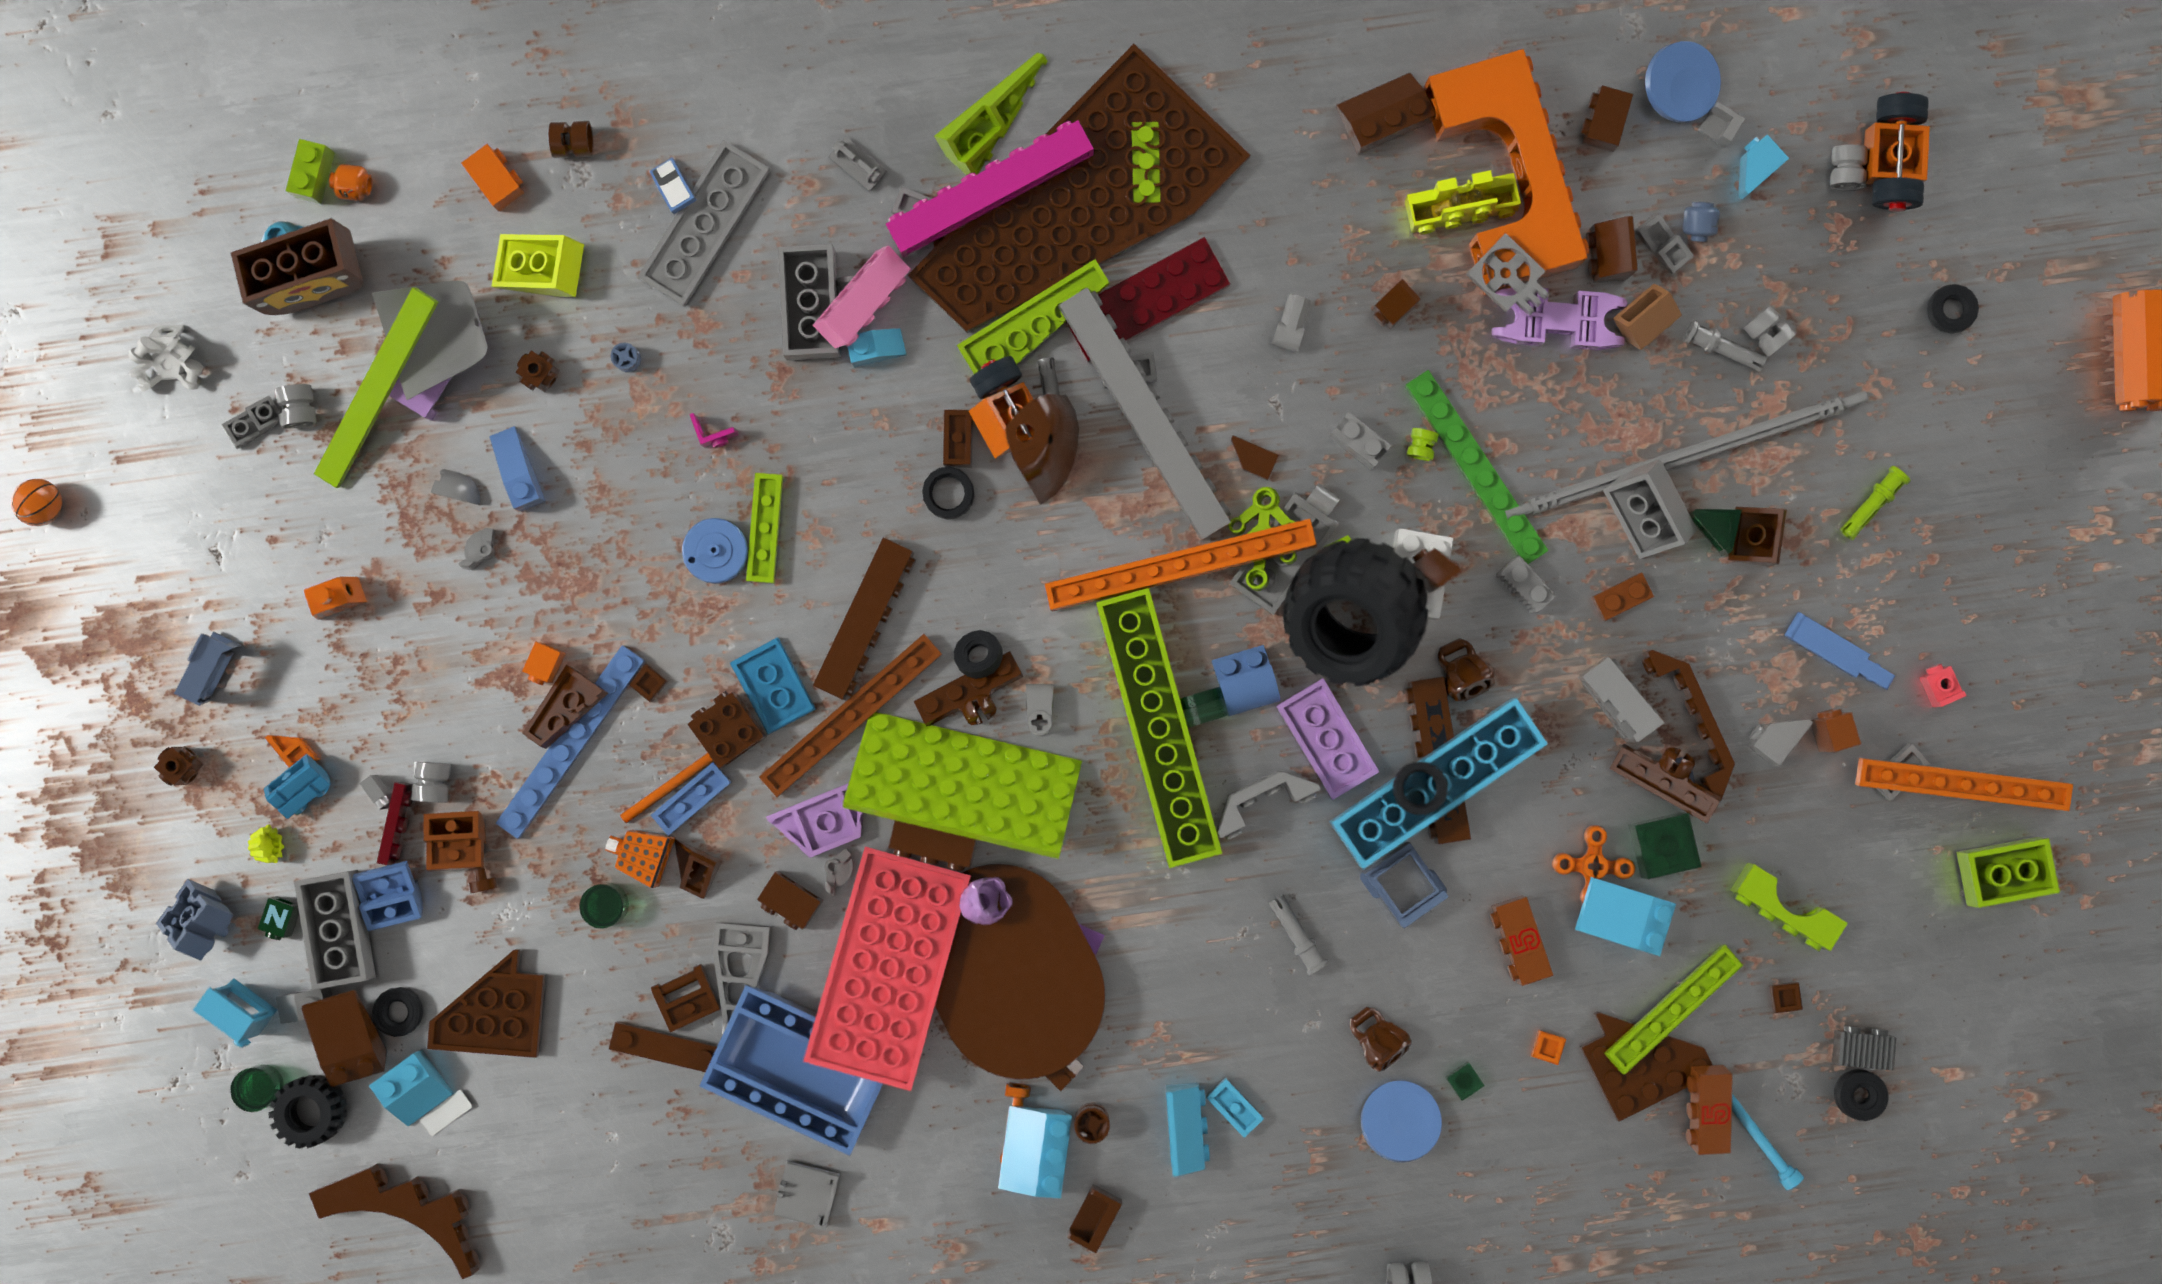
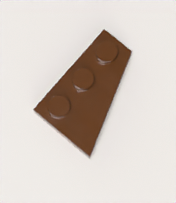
M566 665L522 734L538 746L547 749L601 701L608 692L573 667Z

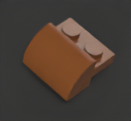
M465 811L424 814L423 841L426 842L427 871L484 868L486 829L481 812Z

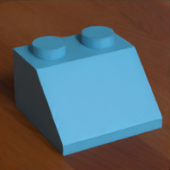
M423 1049L413 1053L369 1085L383 1107L407 1126L413 1124L454 1094Z

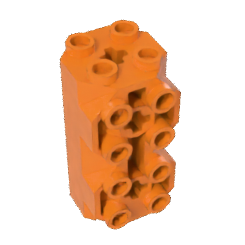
M2162 289L2139 290L2137 294H2133V297H2129V292L2113 296L2115 405H2118L2119 411L2122 412L2136 411L2137 408L2146 407V411H2162Z

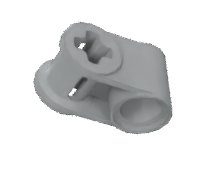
M1026 684L1027 724L1030 732L1036 736L1046 735L1052 727L1053 684ZM1037 716H1042L1043 721H1048V724L1044 725L1041 731H1038L1037 727L1032 725V721H1037Z

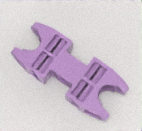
M1513 288L1495 291L1496 294L1502 296L1517 294ZM1578 291L1574 294L1573 304L1548 302V297L1543 299L1536 293L1535 296L1542 303L1539 307H1535L1530 301L1527 302L1534 310L1531 315L1526 314L1515 303L1511 307L1515 312L1514 323L1507 324L1506 327L1492 328L1493 338L1518 345L1541 346L1545 343V333L1571 335L1570 349L1604 350L1624 346L1625 337L1615 336L1614 332L1609 331L1604 324V318L1607 313H1612L1613 310H1623L1626 308L1627 300L1603 292Z

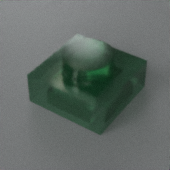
M1466 1062L1445 1076L1461 1101L1484 1087V1084L1469 1062Z

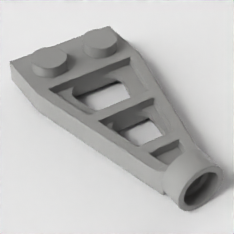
M715 923L713 957L723 1018L722 1034L737 1005L730 1003L728 999V985L731 982L744 983L745 985L757 988L769 954L771 927ZM731 952L748 953L751 955L752 964L748 974L744 977L733 976L730 973L727 958Z

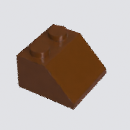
M1633 216L1596 223L1589 229V232L1586 233V241L1589 249H1591L1592 259H1589L1588 270L1589 275H1593L1594 283L1627 280L1638 270Z

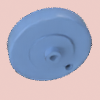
M709 518L698 522L688 531L683 541L682 556L687 569L696 578L707 583L721 584L734 579L742 572L748 560L749 547L745 535L740 528L725 519Z

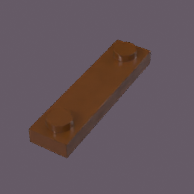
M617 1021L614 1025L609 1049L706 1072L718 1045Z

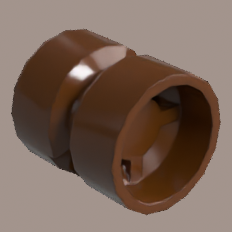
M574 121L571 126L566 122H551L549 124V147L553 158H568L571 153L576 157H591L593 155V132L589 121ZM567 134H570V145H568Z
M1095 1102L1086 1103L1076 1111L1074 1129L1077 1137L1083 1142L1095 1144L1104 1140L1108 1135L1110 1129L1109 1114L1101 1104Z

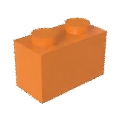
M486 144L461 162V164L492 206L500 212L525 193L520 186L524 182L514 169L509 171L504 165L508 160L499 148L493 150Z

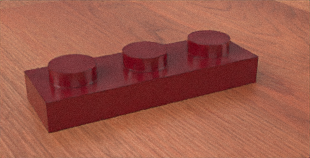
M404 782L394 783L376 862L378 864L392 865L395 864V860L398 861L400 858L402 845L399 842L401 834L405 833L408 825V818L405 815L407 807H410L413 802L411 800L412 784Z

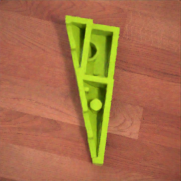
M1037 52L934 136L945 156L965 175L974 172L976 175L979 174L985 162L990 161L993 157L991 152L999 138H1004L1023 105L1021 100L1028 88H1033L1036 83L1034 78L1042 65H1046L1048 62L1044 54Z

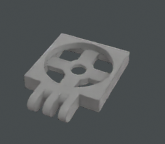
M1506 233L1466 274L1505 313L1516 303L1526 314L1531 315L1534 310L1527 302L1530 301L1535 307H1539L1542 302L1535 294L1537 293L1543 299L1549 296V293L1537 282L1545 270ZM1510 249L1516 255L1509 262H1502L1494 253L1497 250ZM1523 262L1530 269L1529 281L1526 284L1516 276V270ZM1484 263L1494 270V278L1487 285L1482 275ZM1501 269H1509L1511 272L1510 277H1501ZM1501 285H1509L1517 294L1502 296L1496 294L1495 291Z

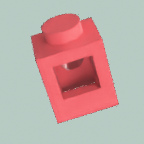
M1942 663L1926 669V675L1919 677L1932 707H1943L1967 696L1965 691H1962L1951 666L1943 667ZM1943 679L1947 686L1946 689H1943L1941 687V681Z

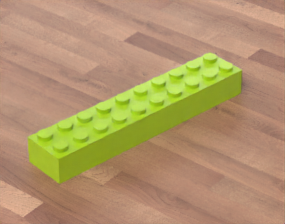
M1149 588L1096 602L1168 867L1172 868L1223 854Z

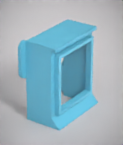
M233 978L225 986L214 989L209 987L193 1011L234 1040L233 1043L242 1048L251 1043L248 1040L249 1038L261 1034L277 1009ZM230 992H233L259 1012L251 1015L227 996Z

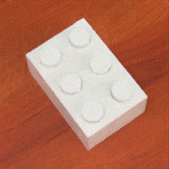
M1399 528L1395 531L1393 548H1395V553L1402 558L1407 557L1412 564L1414 563L1412 557L1424 548L1428 552L1435 548L1450 559L1453 538ZM1445 585L1430 593L1426 589V609H1428V619L1430 620L1440 619Z

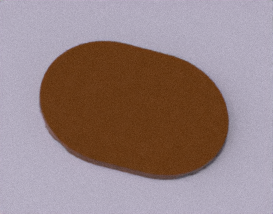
M1005 864L983 865L962 872L963 874L971 875L969 884L974 880L985 877L1000 878L1005 884L1006 892L1012 898V906L1004 914L1003 918L990 925L976 924L966 919L960 913L935 1008L957 1048L966 1058L981 1069L1010 1079H1035L1058 1072L1080 1057L1092 1042L1101 1024L1105 1005V985L1097 958L1068 903L1060 892L1043 877L1027 869ZM1000 892L997 906L999 911L1002 909L1000 906Z

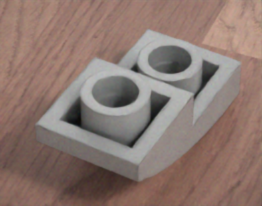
M270 395L246 407L245 412L221 424L236 449L248 444L280 423L279 409Z

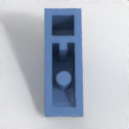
M513 426L490 436L502 481L513 509L524 511L546 502L516 427Z

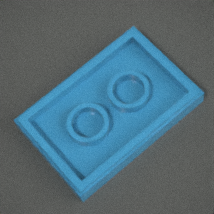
M779 637L730 662L767 735L816 710Z

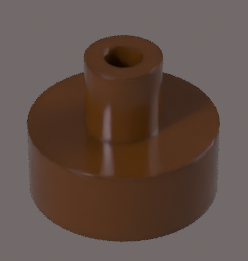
M485 868L474 870L476 881L468 883L470 894L498 888L495 877L487 879Z

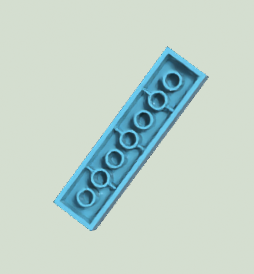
M1511 698L1418 761L1436 766L1446 778L1448 794L1445 802L1437 811L1428 815H1415L1401 808L1393 795L1394 777L1329 822L1359 867L1364 869L1542 749L1548 743L1518 699ZM1415 772L1406 779L1404 794L1411 803L1424 805L1434 798L1436 783L1429 774Z

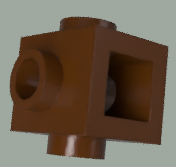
M531 350L529 354L525 353L518 361L516 373L522 377L519 382L530 390L534 391L537 387L545 392L547 388L549 389L555 383L560 370L552 365L555 360L541 351L538 355ZM537 365H538V367H539L538 371H537L536 373L532 374V372L535 370V368H536Z
M186 746L168 747L160 753L157 758L159 762L153 768L160 773L158 775L159 778L170 786L187 785L198 775L197 771L204 764L196 758V753Z

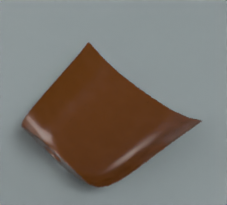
M1045 394L1033 399L1010 420L1006 427V438L1013 459L1040 505L1055 496L1065 484L1074 464L1078 448L1079 425L1077 415L1067 395ZM1023 424L1030 425L1034 430V436L1028 442L1020 441L1016 435L1018 427ZM1052 434L1053 442L1048 444V437Z

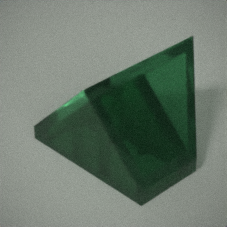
M1695 509L1689 512L1695 526L1721 556L1727 555L1733 550L1742 509Z

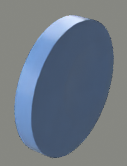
M1689 41L1672 43L1660 49L1651 59L1645 76L1646 93L1652 107L1662 117L1674 122L1692 121L1707 114L1716 103L1721 87L1719 67L1712 54L1703 46Z
M1392 1081L1383 1084L1368 1097L1363 1106L1361 1129L1364 1138L1374 1152L1387 1160L1401 1163L1415 1161L1426 1155L1434 1147L1440 1136L1442 1119L1439 1107L1432 1095L1415 1083Z

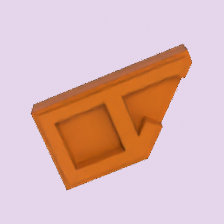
M267 735L265 737L288 767H291L306 754L316 762L320 760L303 738Z

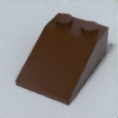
M356 990L302 1005L301 1010L320 1067L331 1087L384 1072L387 1050Z

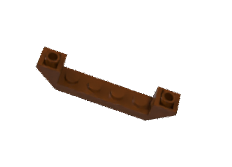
M1655 650L1643 652L1644 659L1642 664L1648 675L1652 674L1653 678L1672 671L1675 672L1676 675L1673 676L1675 685L1680 691L1683 690L1687 698L1684 701L1686 709L1691 716H1695L1698 725H1696L1697 733L1702 740H1706L1710 750L1707 751L1708 757L1713 765L1718 766L1717 769L1700 776L1701 784L1699 785L1723 798L1735 762L1690 664Z

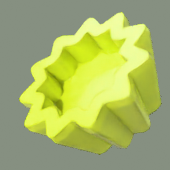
M268 824L250 835L248 850L250 851V856L254 857L256 861L277 863L278 858L283 857L281 852L284 849V845L281 843L282 835L278 834L276 827L272 828Z

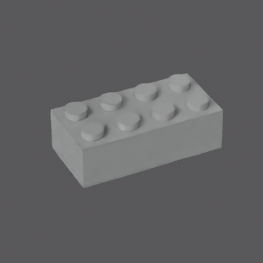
M833 244L778 247L783 356L787 361L841 358V347L835 349L813 326L815 321L838 295L836 250Z
M358 870L294 881L312 990L366 981L376 977L369 933L359 909L361 902L352 880L353 875L358 873Z

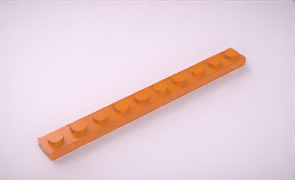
M1306 519L1045 583L1050 610L1053 612L1315 548L1317 543L1311 519Z

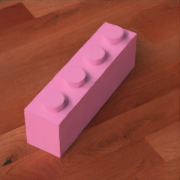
M889 245L876 250L815 321L813 326L835 349L844 345L850 346L859 337L857 332L861 327L864 328L875 318L873 313L877 308L881 309L891 299L889 294L893 289L897 290L905 283L906 278L904 276L909 272L910 268Z

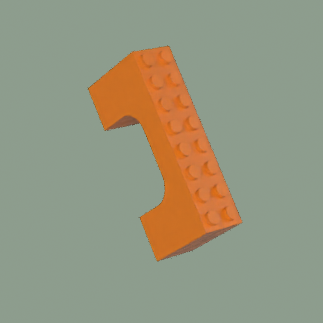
M1524 49L1429 76L1423 89L1436 114L1432 121V126L1437 142L1476 130H1486L1498 135L1508 150L1524 204L1523 216L1519 221L1483 231L1474 236L1469 243L1474 264L1506 233L1545 270L1539 279L1578 268L1588 258L1589 247L1586 239L1581 238L1579 231L1581 220L1579 214L1573 211L1571 205L1573 194L1571 188L1565 185L1563 179L1565 168L1562 160H1558L1556 156V138L1548 130L1549 116L1546 108L1541 107L1539 100L1541 98V89L1538 82L1533 80L1531 74L1533 72V63L1530 56H1526ZM1501 249L1494 253L1502 262H1509L1516 255L1510 249ZM1523 262L1516 270V276L1524 283H1527L1530 277V269ZM1484 263L1482 275L1486 285L1494 278V270ZM1503 268L1500 271V275L1503 278H1509L1511 272L1509 269ZM1501 285L1497 290L1511 287L1509 285Z

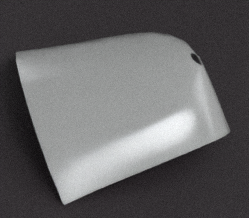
M444 281L412 286L425 292L439 301L399 376L406 400L470 368L483 359L487 353L488 345L469 285L464 281ZM412 287L372 292L385 336H387ZM476 317H477L478 322H479V326H478V327H477V326L475 325V323H474V320H475Z

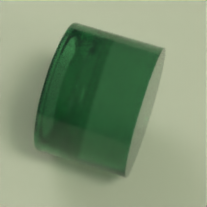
M1221 687L1180 699L1188 728L1229 716Z
M602 883L590 887L582 895L579 904L583 920L588 925L599 929L608 928L621 922L629 908V901L625 891L613 883Z
M258 1064L242 1070L234 1077L230 1088L231 1097L235 1105L246 1112H258L270 1107L271 1101L277 1098L274 1096L276 1092L283 1088L284 1081L280 1072L273 1066Z

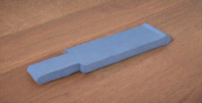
M1797 612L1784 635L1786 638L1854 678L1861 675L1867 681L1873 682L1885 690H1888L1895 678L1894 674L1880 667L1881 665L1868 660L1869 653L1800 612Z

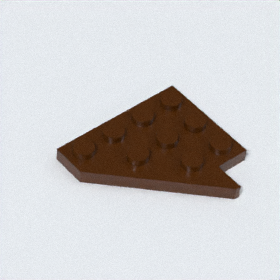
M514 949L429 1022L427 1049L537 1058L539 1056L546 974L519 972L520 949Z
M1595 1012L1594 1015L1604 1034L1580 1046L1618 1122L1688 1088L1687 1078L1691 1076V1066L1713 1065L1705 1048L1667 1035L1625 1075L1621 1074L1604 1053L1635 1024L1600 1012Z

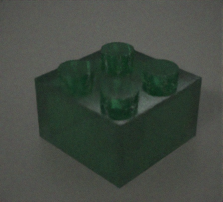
M1680 812L1628 825L1641 878L1653 879L1702 867L1689 813Z

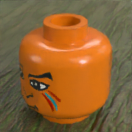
M341 164L335 172H331L329 187L334 189V193L339 199L359 202L365 196L370 195L372 176L362 166Z

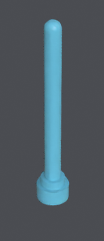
M1732 1094V1112L1779 1171V1182L1786 1190L1796 1187L1803 1181V1175L1797 1168L1786 1164Z

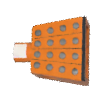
M337 577L304 589L311 614L317 620L367 603L359 577ZM346 587H349L351 596L348 594Z
M629 830L626 832L624 840L611 835L606 843L605 851L618 855L615 864L616 869L648 887L656 888L660 886L676 837Z

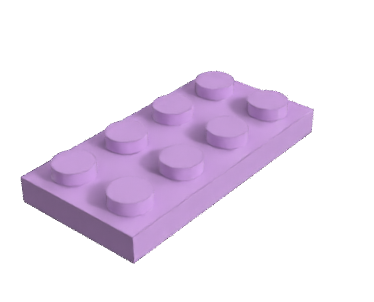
M1323 678L1276 706L1331 800L1379 773V770Z

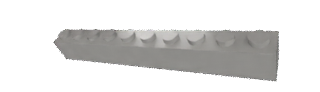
M1085 288L1061 303L1058 308L1200 539H1204L1229 524L1228 516L1231 513L1224 501L1219 503L1213 493L1217 492L1210 478L1204 479L1199 470L1203 467L1196 455H1189L1185 448L1189 444L1182 432H1175L1171 425L1174 419L1168 409L1164 408L1162 410L1156 401L1160 399L1156 389L1152 384L1147 386L1142 377L1146 374L1138 361L1133 363L1128 355L1131 349L1126 340L1117 337L1114 332L1117 326L1109 314L1105 316L1099 307L1103 305L1101 299L1095 291L1090 293L1089 289Z

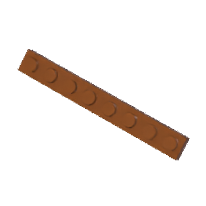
M923 634L760 775L759 778L776 797H779L868 720L870 716L936 661L942 653Z

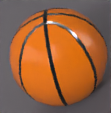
M30 479L20 483L15 488L11 497V508L14 515L22 523L29 526L50 524L59 516L63 505L60 491L54 484L44 479Z

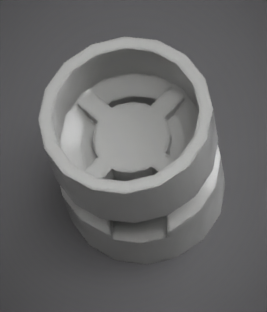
M1854 144L1833 147L1831 164L1836 168L1830 174V187L1838 190H1858L1867 187V170L1862 167L1868 164V147Z
M1772 305L1764 309L1743 327L1752 339L1759 340L1758 346L1768 357L1796 335L1787 323L1780 322L1781 316ZM1770 329L1773 330V336L1767 333Z
M293 384L275 389L277 405L282 407V410L278 412L281 428H302L317 423L315 408L310 406V403L313 402L311 385Z
M414 762L413 774L418 782L412 785L411 800L447 803L449 787L444 784V781L450 777L451 764Z

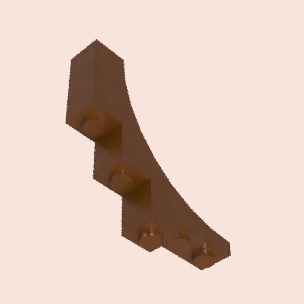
M377 1163L309 1193L319 1219L337 1213L353 1211L379 1212L401 1218L422 1229L440 1244L452 1259L462 1280L474 1275L479 1270L478 1265L480 1262L475 1250H471L468 1243V1230L464 1224L461 1225L460 1220L469 1215L467 1211L469 1210V1203L465 1195H461L459 1189L428 1202V1189L423 1181L420 1182L418 1176L388 1189L386 1185L388 1184L387 1175L383 1169L379 1168Z

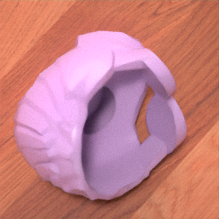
M985 877L972 881L964 889L959 906L962 915L966 919L976 924L990 925L1004 917V914L1012 906V898L1006 892L1005 884L1000 878ZM999 892H1000V906L1002 907L1001 911H999V909H998V907H997V906H998V899H999Z

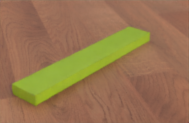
M1722 944L1604 1054L1621 1074L1625 1075L1734 975L1743 964L1725 944Z

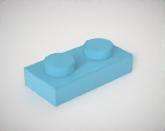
M1226 1077L1206 1096L1213 1106L1244 1138L1264 1120L1263 1116Z

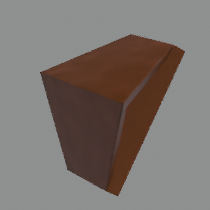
M675 839L674 843L681 878L679 888L704 899L722 860Z

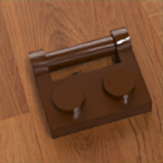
M702 964L693 967V971L663 985L658 983L651 987L652 994L670 1033L721 1009ZM698 980L700 989L669 1003L667 1002L665 995Z

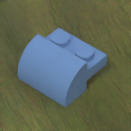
M1264 645L1211 660L1228 717L1281 701L1276 678Z
M408 861L353 875L352 880L361 902L359 909L367 931L422 917V894L418 880L414 881Z

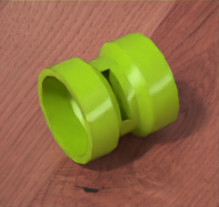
M1412 428L1410 436L1412 438V445L1408 447L1406 455L1419 460L1433 461L1435 452L1432 448L1437 443L1439 434L1426 429Z

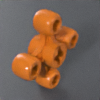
M1591 825L1584 832V840L1588 847L1584 856L1574 858L1569 854L1559 853L1552 860V867L1558 874L1567 875L1577 871L1584 876L1585 886L1580 892L1582 903L1591 877L1601 880L1605 875L1613 874L1620 879H1629L1635 873V864L1629 858L1621 857L1610 861L1603 856L1602 846L1607 840V832L1598 825ZM1595 831L1599 833V838L1596 841L1592 839V834ZM1563 859L1567 861V866L1564 869L1560 867V862ZM1598 863L1599 868L1594 870L1588 869V864ZM1625 863L1627 870L1622 873L1620 867Z

